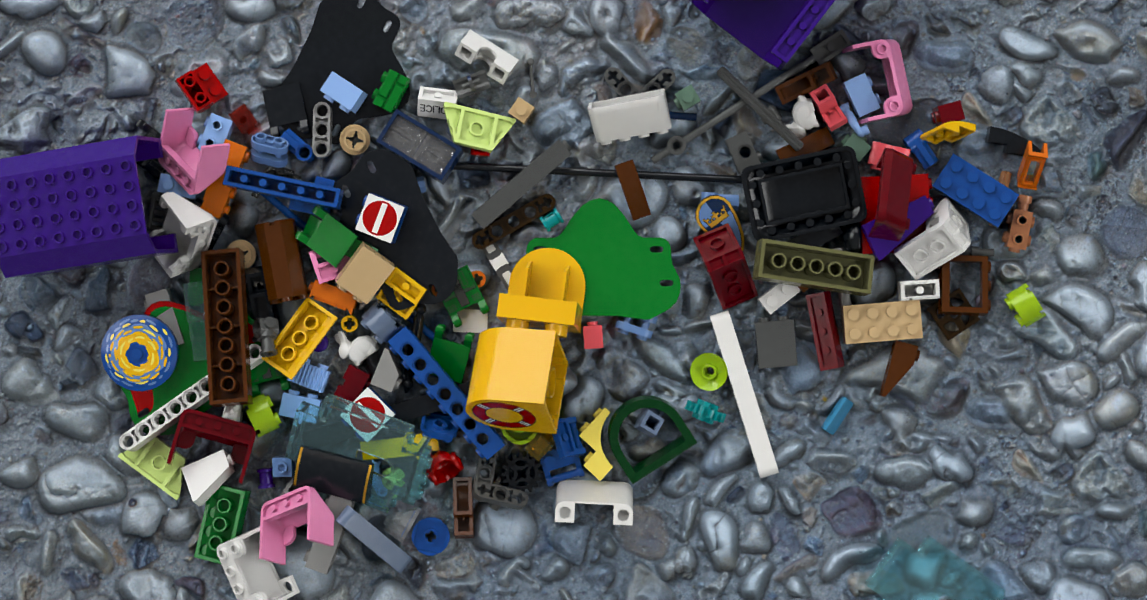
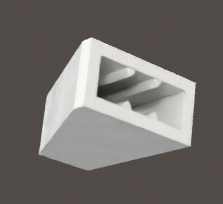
M222 449L181 468L192 501L199 507L235 472L233 467L235 461L231 453L228 454Z

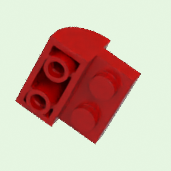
M207 63L193 71L190 70L175 80L197 114L208 110L212 105L228 95Z

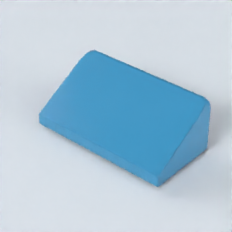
M841 396L821 428L833 435L852 408L853 402Z

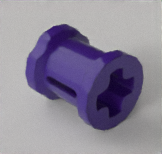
M272 468L257 469L260 481L258 489L275 487Z

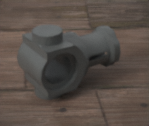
M273 317L256 318L252 327L254 337L261 342L262 351H260V356L271 357L277 355L278 352L275 349L274 340L277 338L279 331L278 319Z

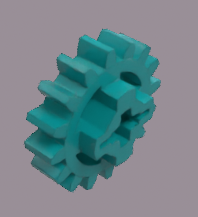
M699 398L697 402L687 400L685 409L693 412L692 417L713 424L714 420L724 423L726 418L725 413L718 411L720 406Z

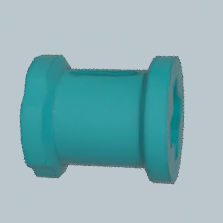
M556 208L545 217H540L548 232L555 225L564 223Z

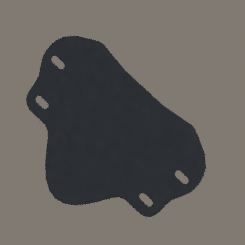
M359 0L321 1L311 32L296 63L281 85L300 83L311 133L303 134L301 131H298L297 126L299 122L281 126L285 131L290 128L301 139H312L313 109L318 102H325L332 108V132L337 124L341 126L336 137L332 136V144H340L339 138L343 129L353 125L357 120L392 114L374 105L371 97L374 90L381 87L382 82H380L384 71L388 72L391 69L406 77L402 66L392 50V43L400 28V20L393 12L384 8L378 0H366L362 8L357 7ZM391 20L392 24L388 32H384L383 27L386 21ZM332 71L368 94L356 114L352 111L346 113L339 108L340 103L337 101L331 103L323 97L325 93L320 91ZM408 86L397 108L398 110L402 109L409 101L410 86ZM321 106L318 110L320 116H325L328 112L326 106ZM321 125L318 128V134L322 136L327 133L325 125Z
M384 149L374 150L365 154L352 171L341 177L334 184V188L341 190L342 186L346 185L351 193L349 198L343 194L341 203L342 216L339 222L358 236V240L378 248V252L393 262L395 267L427 289L418 304H437L444 301L455 290L458 279V259L440 232L422 196L414 169L404 159ZM368 161L373 162L376 168L375 173L370 172L367 166ZM369 193H375L409 207L395 243H388L355 229L356 218L363 209V199ZM385 282L380 287L393 309L404 310L414 306L412 302L403 296V301L398 302L394 295L395 290ZM430 284H433L437 291V296L435 297L432 296L428 288Z

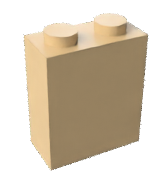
M362 242L336 276V286L345 293L348 291L353 294L352 297L357 302L368 304L394 270V263Z

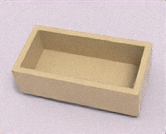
M920 300L840 306L843 344L923 338Z

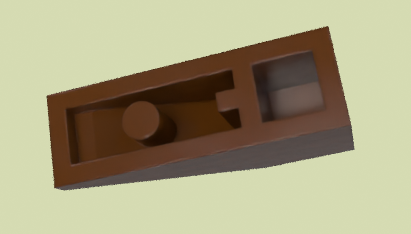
M893 340L879 393L880 396L886 397L914 365V361H918L920 355L918 346Z

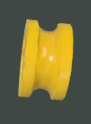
M353 315L345 316L341 320V327L346 332H354L359 326L358 319ZM348 318H352V321H355V325L351 329L345 326Z

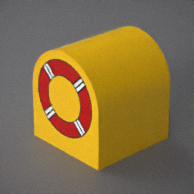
M510 327L490 328L481 332L477 342L465 407L466 413L482 424L499 429L557 434L568 361L557 332Z

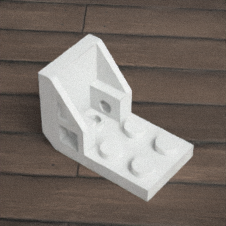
M947 197L939 202L933 211L934 213L925 222L926 231L894 249V255L915 280L962 254L971 244L968 222Z

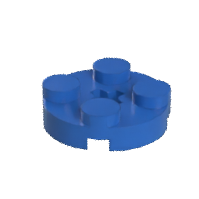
M436 412L431 413L427 417L424 415L420 424L423 437L442 440L446 443L452 442L453 438L457 436L459 429L451 423V416Z
M426 517L414 526L411 538L414 546L420 553L434 556L441 553L448 546L450 531L448 525L441 519ZM430 531H433L434 535H436V539L434 538L432 541H428V537H426V533L428 534Z

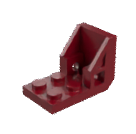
M728 223L693 238L723 311L758 296L743 251Z

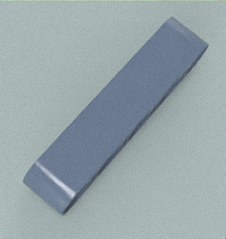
M347 505L335 520L398 573L401 574L412 560L408 554L350 506Z

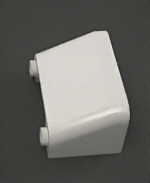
M166 192L161 195L159 205L162 208H168L163 228L153 230L149 236L155 237L176 233L179 253L154 256L169 277L172 278L201 266V251H208L217 220L211 213L175 192Z

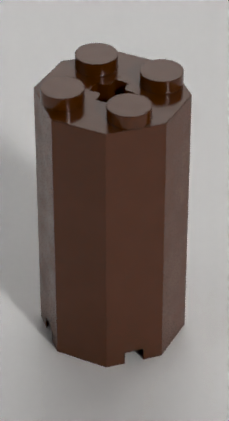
M295 218L255 225L270 305L308 298V288L299 240L295 238L297 233Z

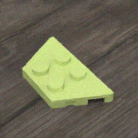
M444 102L443 104L453 143L491 153L516 122L515 118L449 102Z
M154 438L137 451L131 452L127 450L118 455L120 459L175 500L180 498L184 476L181 468L185 466L186 458L176 451L172 466L168 465L167 459L171 447L160 438Z

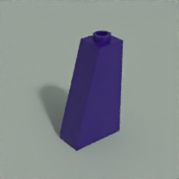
M925 195L909 202L907 218H910L909 230H905L900 241L868 237L875 219L860 226L877 261L888 255L934 213L932 209L935 207L930 197L927 198Z

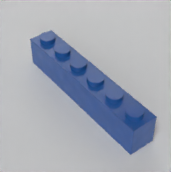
M228 165L223 180V185L226 187L340 210L344 191L339 188Z

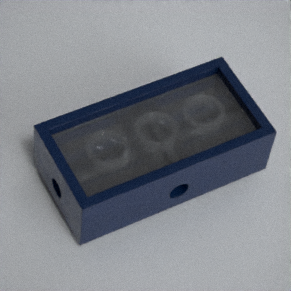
M398 109L395 110L376 140L378 146L395 153L411 166L443 185L464 153L461 147Z

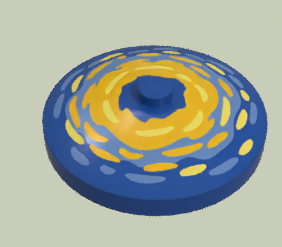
M146 314L126 316L115 322L106 332L101 346L102 363L109 377L121 387L132 391H147L165 383L175 371L179 358V347L173 331L162 320Z

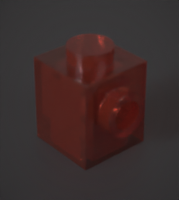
M243 104L229 114L242 134L248 133L250 135L258 129L257 126L260 122L248 105Z

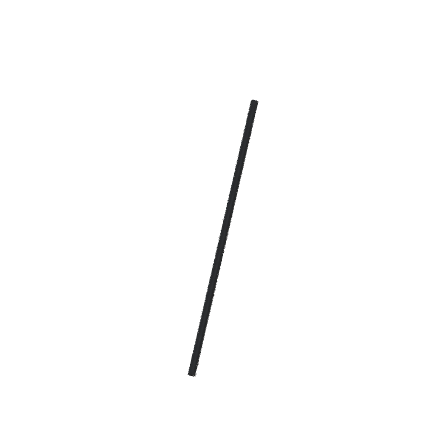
M458 162L453 170L519 173L526 166ZM556 167L549 173L553 175L618 178L616 170ZM637 171L639 179L742 184L741 176Z

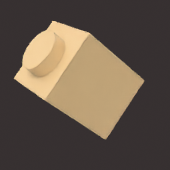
M518 97L508 114L525 125L535 107Z

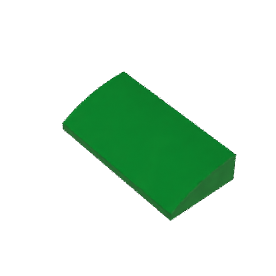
M222 484L206 501L194 555L195 558L221 564L217 556V547L242 534L251 491Z

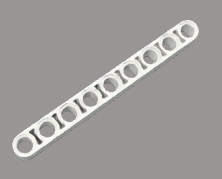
M729 311L711 315L710 320L722 358L727 366L729 381L760 479L779 473Z
M257 344L249 345L251 370L264 361L261 359L262 356L260 354L257 358L252 356L254 350L259 349V351H262L261 346ZM208 375L125 432L119 439L120 447L131 452L139 450L176 424L184 410H195L209 400V391L207 392L205 387L208 383ZM195 393L197 398L191 403L190 396ZM180 404L181 410L175 414L174 408ZM164 415L165 421L160 425L158 420ZM148 426L149 433L144 436L143 429ZM132 437L133 445L128 447L127 441Z

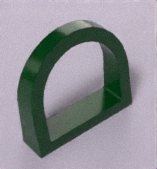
M639 396L626 401L614 412L608 426L609 446L632 484L697 443L677 410L666 400L655 396ZM655 408L663 411L674 421L682 435L635 466H631L619 445L618 437L621 424L629 414L638 409Z

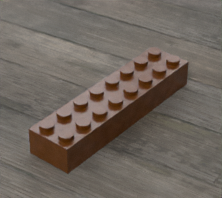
M240 248L201 251L209 405L224 407L253 404L244 252Z

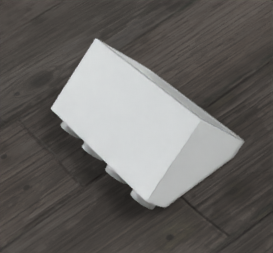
M665 88L591 102L588 105V113L595 139L601 145L611 144L612 140L617 139L620 142L628 141L633 136L644 138L650 136L649 133L654 132L665 134L669 132L668 129L672 128Z

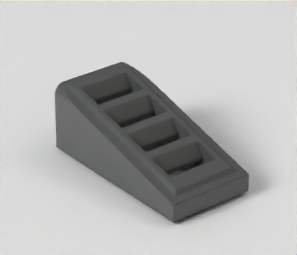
M157 191L152 193L147 231L163 228L162 226L152 224L154 221L164 225L168 208H165V211L155 209L156 206L161 207L157 199H160L164 193ZM154 214L163 215L164 219L154 217Z

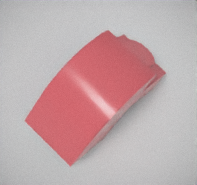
M827 84L809 93L819 116L831 132L848 123L846 116L838 106L836 98Z

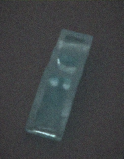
M203 282L183 284L193 360L194 362L207 360Z

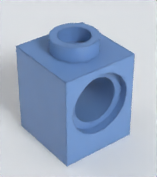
M275 456L272 458L273 477L294 476V456Z

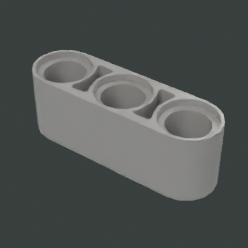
M318 102L313 109L312 150L314 155L319 158L329 157L332 151L333 111L331 106L325 102ZM321 106H326L328 108V112L325 116H320L318 114V110ZM321 125H325L327 133L321 136L318 134V128ZM321 144H325L327 147V151L323 155L317 152V148Z

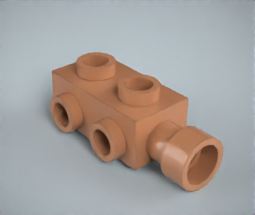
M1019 194L1016 200L1018 202L1017 209H1011V212H1008L1005 222L1008 224V229L1003 232L1002 242L1005 243V247H1009L1008 251L1020 253V249L1026 250V247L1030 246L1031 236L1029 232L1035 223L1033 212H1028L1029 204L1032 203L1033 198L1031 196ZM1022 216L1025 218L1023 224L1019 222V218ZM1018 235L1021 236V242L1019 243L1015 241Z

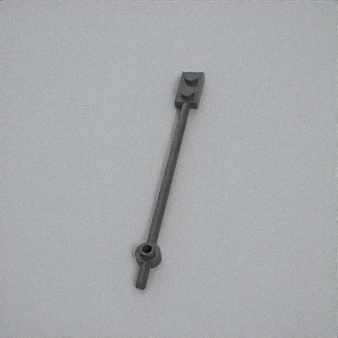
M843 29L811 48L809 50L812 54L810 57L752 94L758 99L815 62L819 66L840 54L842 49L851 46L852 43ZM740 100L684 137H671L667 142V147L651 157L652 162L655 164L670 154H682L686 149L687 143L748 104ZM678 142L680 148L674 149L673 143Z

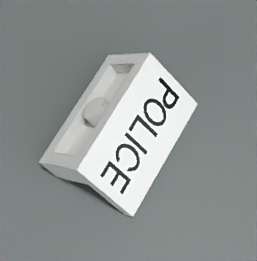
M420 86L417 116L446 119L443 104L444 102L457 104L458 96L456 90Z

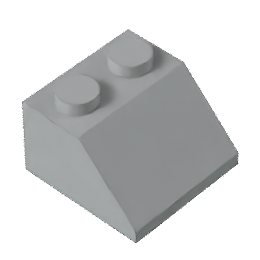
M389 347L384 348L370 384L392 393L395 389L398 390L400 388L403 378H401L402 372L395 355Z

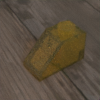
M538 433L525 447L529 455L539 461L555 444L552 434Z

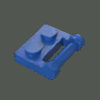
M576 417L559 419L557 434H552L559 459L587 454L586 448H583L579 436Z
M557 449L538 454L548 487L573 477L585 476L579 456L559 459ZM574 463L576 465V469L551 476L550 471Z

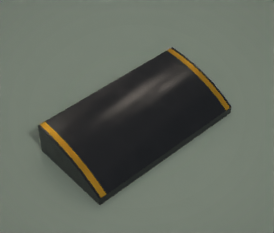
M301 445L296 460L293 485L299 487L310 486L321 493L366 504L371 497L374 464Z

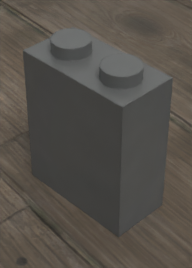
M779 316L775 321H770V317L758 318V322H754L758 368L797 366L794 319H789V316Z

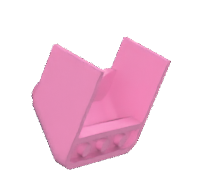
M880 39L851 45L842 49L843 53L870 48L872 55L882 60L889 92V98L883 104L885 114L859 120V125L903 116L911 112L913 104L900 45L897 41L893 39Z
M194 108L166 109L160 138L163 158H158L159 163L189 195L200 194L225 173L230 144L203 145L199 150L196 147L199 135L192 127Z
M303 486L263 504L260 516L259 559L286 565V546L296 540V528L307 524V540L330 547L334 546V514L315 488Z

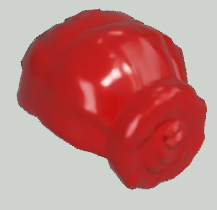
M442 450L430 456L425 472L428 474L429 480L437 486L457 476L464 469V466L456 452L449 453Z

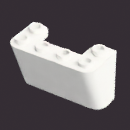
M567 479L559 482L557 485L555 522L574 523L575 503L613 505V525H633V488L629 483Z
M260 526L217 547V556L237 600H287L300 593L293 575L280 579L273 562L259 559ZM286 582L291 584L292 591L287 589Z

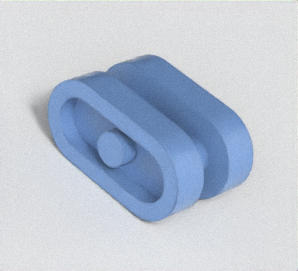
M262 132L256 133L251 137V160L253 162L275 168H282L288 164L287 152L289 143L287 140Z
M624 317L623 321H616L615 327L618 328L617 332L625 335L631 332L636 334L635 338L646 341L647 338L651 339L653 331L648 330L650 323L656 324L658 317L648 320L641 319L643 320L641 327L630 324L632 318Z

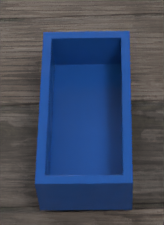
M954 153L932 185V188L997 229L1019 197V194Z

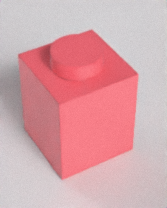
M598 321L586 322L587 326H583L584 349L603 348L602 325H598Z

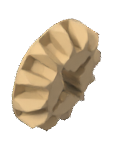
M357 124L349 125L340 134V145L346 153L359 155L368 149L370 135L363 126ZM357 131L358 138L363 140V142H357L353 148V142L347 139V137H353Z
M236 240L227 247V249L240 248L243 252L248 251L244 255L245 270L255 263L257 255L255 247L250 242Z

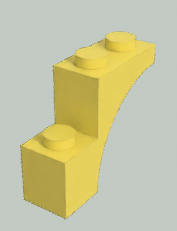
M599 407L592 415L594 419L590 423L586 421L579 429L581 431L579 436L595 450L594 453L590 451L584 457L585 463L583 466L599 481L613 468L601 446V430L606 418L611 413L606 407L603 409Z

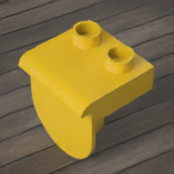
M541 248L529 252L513 268L509 280L508 294L499 293L496 316L505 324V327L529 329L530 327L556 331L559 338H567L568 332L581 333L586 282L580 265L571 255L559 249Z

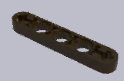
M550 194L541 195L474 234L472 244L477 249L489 247L554 209L556 205L555 198ZM544 198L552 199L551 207L543 206L541 208L543 212L539 213V209L534 203L538 202L541 205L544 203ZM528 207L536 209V214L532 218L525 215V210ZM516 216L519 218V225L517 227L509 225L508 220L510 217ZM494 226L502 227L503 233L501 236L495 237L492 234ZM488 230L489 235L491 236V238H493V241L490 242L488 238L484 240L483 246H481L480 244H476V241L478 240L477 237L480 236L483 238L487 236V234H485V231Z

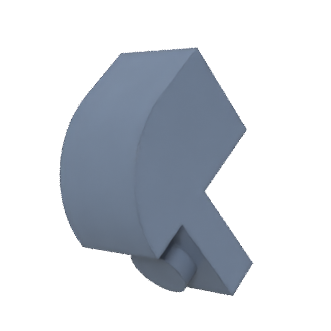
M643 408L642 412L637 416L634 427L651 438L655 437L665 420L662 418L664 412L655 408Z

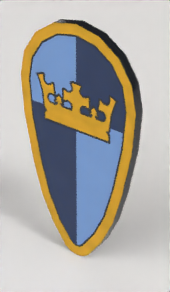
M710 195L703 198L695 210V219L700 228L706 233L728 223L743 251L744 233L730 202L719 195Z

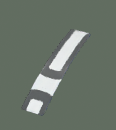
M495 242L482 250L508 291L513 269Z

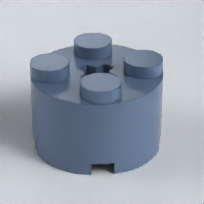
M377 300L362 315L363 320L360 323L366 330L370 329L375 334L374 338L380 344L383 342L389 343L388 341L402 330L405 324L401 325L399 323L401 318L396 312L386 305L383 307L381 305L382 302Z

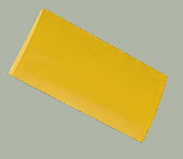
M309 297L306 298L274 340L275 349L278 354L271 357H262L261 359L293 380L338 318Z

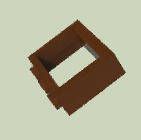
M958 255L938 267L940 287L938 314L984 316L988 314V311L991 309V300L988 299V292L991 290V281L988 280V273L991 272V262L988 261V256ZM950 262L980 263V307L950 306Z

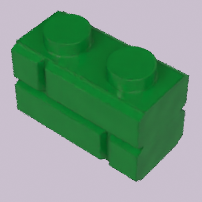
M389 69L388 72L384 71L380 79L382 85L379 89L376 88L371 99H373L372 103L393 114L398 108L411 80Z

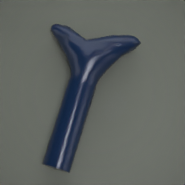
M669 111L670 119L696 121L697 113Z

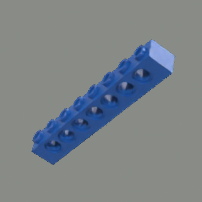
M405 326L388 341L390 344L388 346L394 355H400L403 359L401 361L403 366L415 373L414 379L420 385L423 383L426 386V393L432 400L436 398L440 403L438 405L440 410L445 415L448 413L452 417L451 423L457 429L461 428L465 433L463 437L469 444L473 442L477 447L475 451L482 459L485 457L488 460L506 445L505 441L491 426L476 420L474 429H469L466 426V420L471 418L465 411L467 396L408 326ZM407 344L413 347L411 355H407L404 352V347ZM419 359H423L426 363V367L423 370H419L416 366V362ZM431 374L438 376V383L436 385L431 384L428 380ZM443 389H448L451 392L449 399L442 398L441 391ZM456 403L463 406L461 414H456L453 410ZM480 433H485L488 436L487 443L482 444L479 442L478 435Z

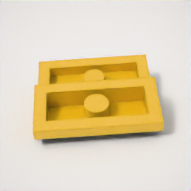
M964 121L943 123L920 135V139L933 144H938L944 140L953 143L976 131V124Z
M395 267L385 283L395 290L394 295L398 302L403 301V296L412 302L414 306L404 310L393 309L389 305L382 289L375 298L405 320H408L427 289Z

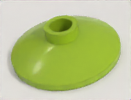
M703 353L692 362L690 375L697 387L705 391H714L724 385L728 377V370L720 356L714 353ZM709 367L714 370L713 374L708 372Z

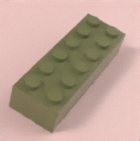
M762 238L756 244L752 279L866 296L871 294L875 256Z

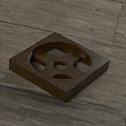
M960 288L950 293V298H958L964 302L958 307H972ZM938 301L927 308V311L947 341L980 320L978 316L969 315V320L965 325L961 319L962 315H957L956 318L945 315L938 319ZM950 321L954 322L958 330H946L944 325Z

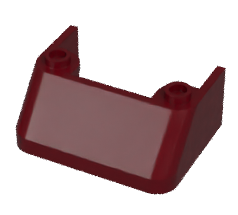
M885 148L876 167L881 168L875 222L868 237L900 241L905 230H909L910 218H907L912 174L915 175L916 163H913V158L891 148Z
M193 409L184 410L179 418L167 464L172 466L177 447L182 449L192 447L196 436L233 446L231 453L233 460L243 465L238 482L243 485L256 437L255 429L251 425Z

